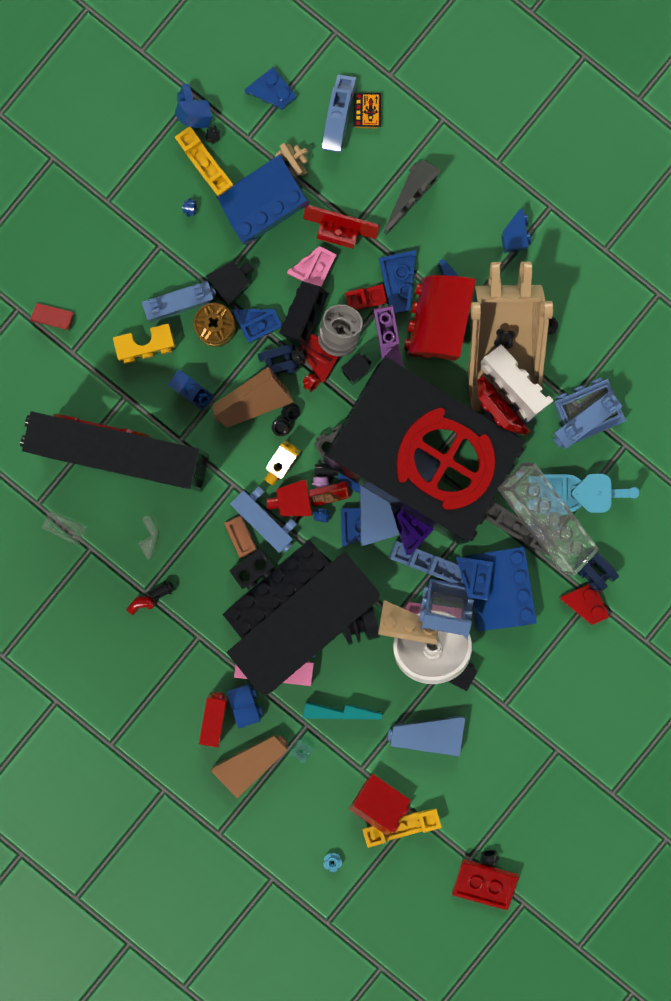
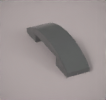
M494 503L491 508L488 507L485 512L487 514L485 520L544 555L547 554L556 539L507 511V509L497 503Z

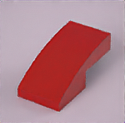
M384 284L345 293L348 306L353 307L355 310L388 304Z

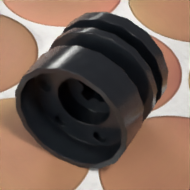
M373 606L342 632L348 645L353 644L351 635L355 634L358 643L361 642L360 633H365L368 640L380 638Z

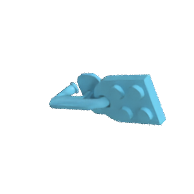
M570 474L528 475V513H570L578 510L581 506L590 513H603L610 509L611 498L635 499L640 494L639 489L636 487L630 489H611V480L605 474H589L583 481Z

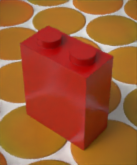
M214 691L206 699L199 740L200 745L219 747L221 743L228 697L223 692Z
M372 774L363 784L349 810L385 835H388L391 832L395 833L400 826L398 821L401 816L404 817L409 811L410 807L408 804L411 800Z

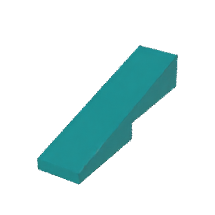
M306 701L302 718L382 720L383 714L382 712L346 703L344 710H339Z

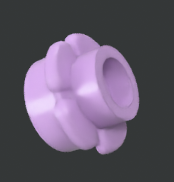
M320 476L313 477V483L311 484L315 485V489L330 485L328 477Z

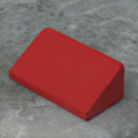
M36 303L30 320L35 323L70 331L74 312Z

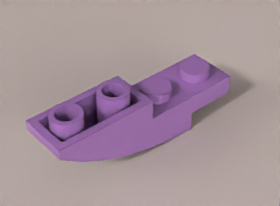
M393 305L373 309L381 359L386 356L403 367Z

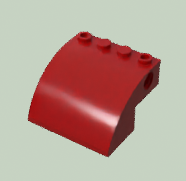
M433 275L424 277L421 283H417L415 294L418 295L417 302H413L411 313H414L413 321H409L407 330L410 332V337L405 340L404 350L407 351L406 356L429 360L433 356L456 361L460 357L476 279Z

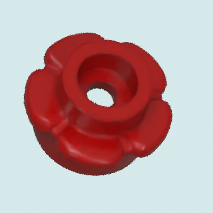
M308 374L303 380V388L312 392L319 385L320 379L317 378L316 374Z

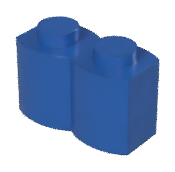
M247 683L227 690V696L238 729L261 721L260 716H263L260 704L256 705L254 698L257 697L254 686L250 687V684Z

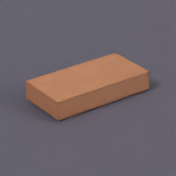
M242 516L224 523L239 558L257 551Z

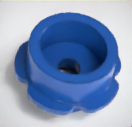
M188 198L187 202H183V213H186L187 217L195 216L197 202Z
M318 508L317 512H313V520L328 523L331 515L328 514V510Z

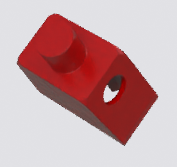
M306 480L276 489L277 497L266 499L268 510L279 509L280 516H312Z

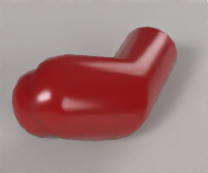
M138 596L126 610L131 615H134L139 608L152 609L155 606V602L149 596Z

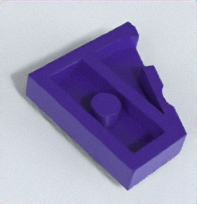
M400 509L394 514L405 553L411 555L434 529Z

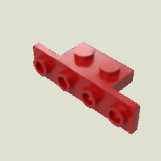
M305 206L303 219L321 224L317 234V239L354 249L358 235L372 239L377 238L380 227L378 224L316 206Z

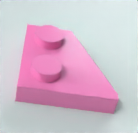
M319 246L292 269L290 268L287 274L300 281L322 287L337 254Z

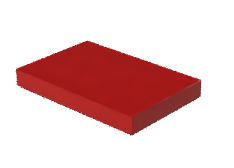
M462 859L452 895L508 911L519 876L513 872Z

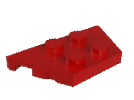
M482 375L477 380L478 395L482 407L486 411L491 412L497 425L525 437L531 432L530 429L486 377Z

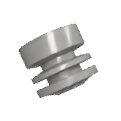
M334 305L325 311L318 334V343L325 352L333 356H346L355 350L363 326L362 317L359 312L347 305Z

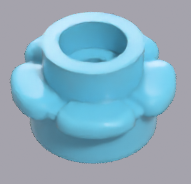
M329 853L324 857L323 866L326 870L336 872L338 868H341L342 860L337 853Z

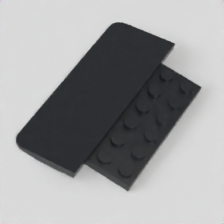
M309 540L278 566L273 573L264 578L223 613V616L241 638L226 653L259 693L263 695L270 694L377 603L380 597L379 591L345 551L329 563L312 541Z

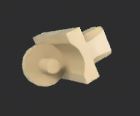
M283 143L280 145L281 149L275 154V157L280 154L285 162L287 160L290 162L291 166L288 168L294 178L306 175L308 172L303 164L308 162L305 157L308 154L307 148L301 150L298 145L293 148L290 144L286 145Z

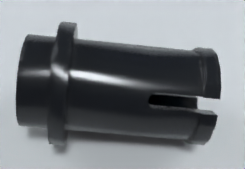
M315 464V476H332L334 478L339 474V472L326 464Z
M163 581L162 585L150 590L149 595L155 602L167 594L171 595L175 589L170 581Z

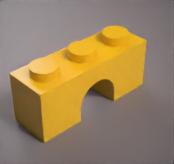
M169 323L150 328L152 337L150 342L144 346L136 344L132 333L113 337L118 360L128 364L135 362V358L142 357V359L154 357L153 354L161 352L162 355L171 353L172 349H175L176 346Z

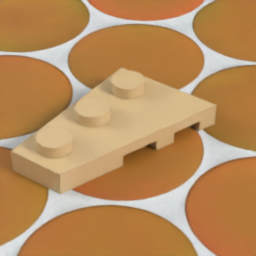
M383 600L378 635L436 644L438 631L427 628L422 630V621H419V615Z

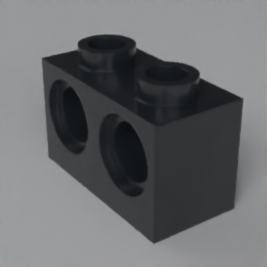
M358 353L341 367V372L353 386L371 372L372 362L365 354L362 356Z
M260 548L229 571L242 589L247 587L249 590L257 584L256 579L261 576L266 578L273 573L271 569L274 565L262 548ZM258 559H263L266 562L264 570L256 568L255 563ZM243 570H247L250 573L248 581H243L240 578V573Z

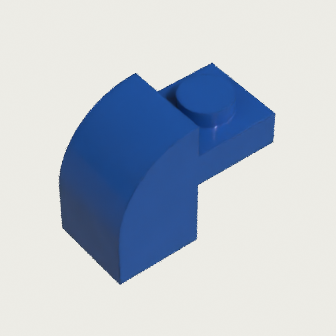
M182 84L180 92L177 93L178 104L175 110L177 118L186 126L207 128L212 118L208 100L193 101L190 84Z

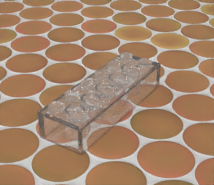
M522 462L497 488L561 574L575 576L598 552L599 548L536 463Z

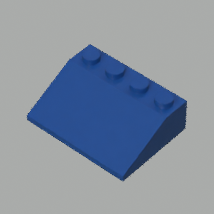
M280 154L234 184L233 187L219 197L216 196L233 229L245 245L250 244L310 204Z
M524 547L465 556V558L494 562L488 601L473 599L477 631L537 623Z

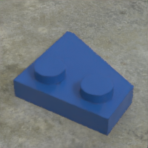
M456 557L468 598L488 601L494 562Z

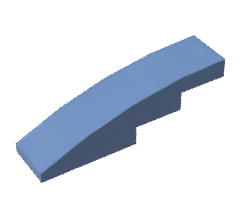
M395 540L388 557L389 559L448 582L464 585L459 565L416 549L411 555H407L403 543Z

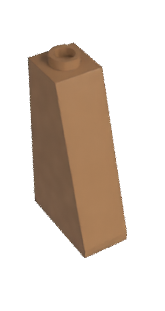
M267 367L213 404L215 412L213 416L218 423L222 422L228 428L293 402L289 390L273 371Z
M273 734L215 764L210 771L238 798L288 750L286 746L288 742L281 735L278 737L276 734Z

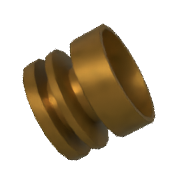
M208 303L196 312L193 321L194 330L200 340L206 345L221 347L232 340L236 331V323L228 308L222 304ZM212 320H214L215 322L218 321V327L215 328L214 326H212L210 328V322Z

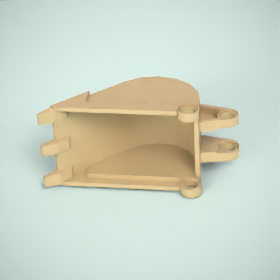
M531 261L520 262L517 285H501L500 264L502 263L491 262L488 285L474 286L471 301L470 359L467 362L468 399H470L471 409L474 411H480L481 408L477 380L482 375L486 377L506 401L505 394L501 389L498 390L495 387L493 379L489 374L487 375L483 372L480 364L485 356L497 348L494 345V341L497 338L496 331L498 329L514 331L513 346L510 349H505L518 362L517 367L527 371L530 375V381L535 385L538 383L542 388L549 319H552L553 303L552 301H545L542 285H531Z

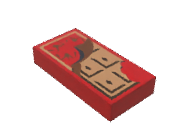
M346 482L309 490L313 507L350 498Z

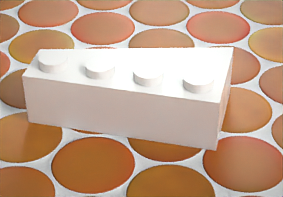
M502 345L481 360L480 364L483 372L491 376L495 387L498 390H502L506 401L510 405L513 404L517 409L518 416L522 420L529 422L554 401L550 396L546 398L541 391L543 389L538 383L535 385L530 381V375L527 371L517 367L518 362Z

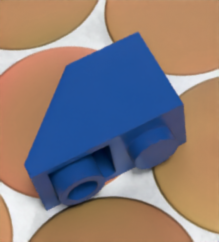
M519 209L501 234L504 253L525 251L529 244H531L530 233L526 231L528 216L524 214L523 209Z
M179 369L167 384L202 411H204L214 397L213 394Z

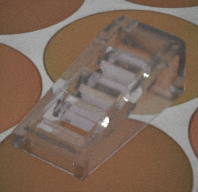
M49 511L42 526L43 529L76 545L80 544L87 529L52 511ZM54 518H56L57 520L55 522V525L53 528H51ZM61 522H64L60 531H58ZM70 525V529L66 535L65 532L68 526Z

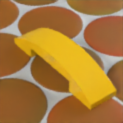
M191 127L186 128L175 136L183 151L218 197L234 186Z
M436 808L406 814L404 817L401 816L398 821L400 826L395 833L391 832L385 835L372 825L362 828L367 848L418 832L423 831L425 833L440 829L442 826Z

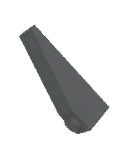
M424 160L419 164L416 162L409 169L411 173L384 229L386 235L435 184L440 175V170Z

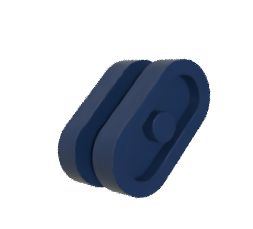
M294 344L257 354L259 362L265 361L266 366L277 377L282 372H286V374L295 373L297 368L300 367V364H296L292 360L291 354L292 350L295 349ZM284 356L285 362L274 365L273 359Z
M592 549L587 554L590 560L586 562L581 559L575 564L577 567L575 571L580 577H585L589 581L588 584L595 592H603L608 587L605 581L609 579L611 582H614L619 578V575L596 550ZM593 566H596L602 572L600 576L592 568Z

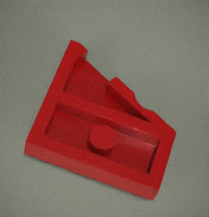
M311 334L307 345L301 344V347L307 350V362L320 381L324 383L339 356H333L325 352L318 343V337Z
M589 584L559 597L562 602L567 604L591 625L609 618L598 591L595 592Z

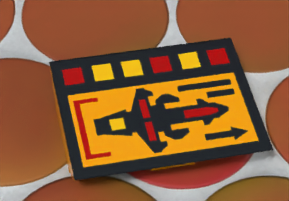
M354 93V127H381V93Z

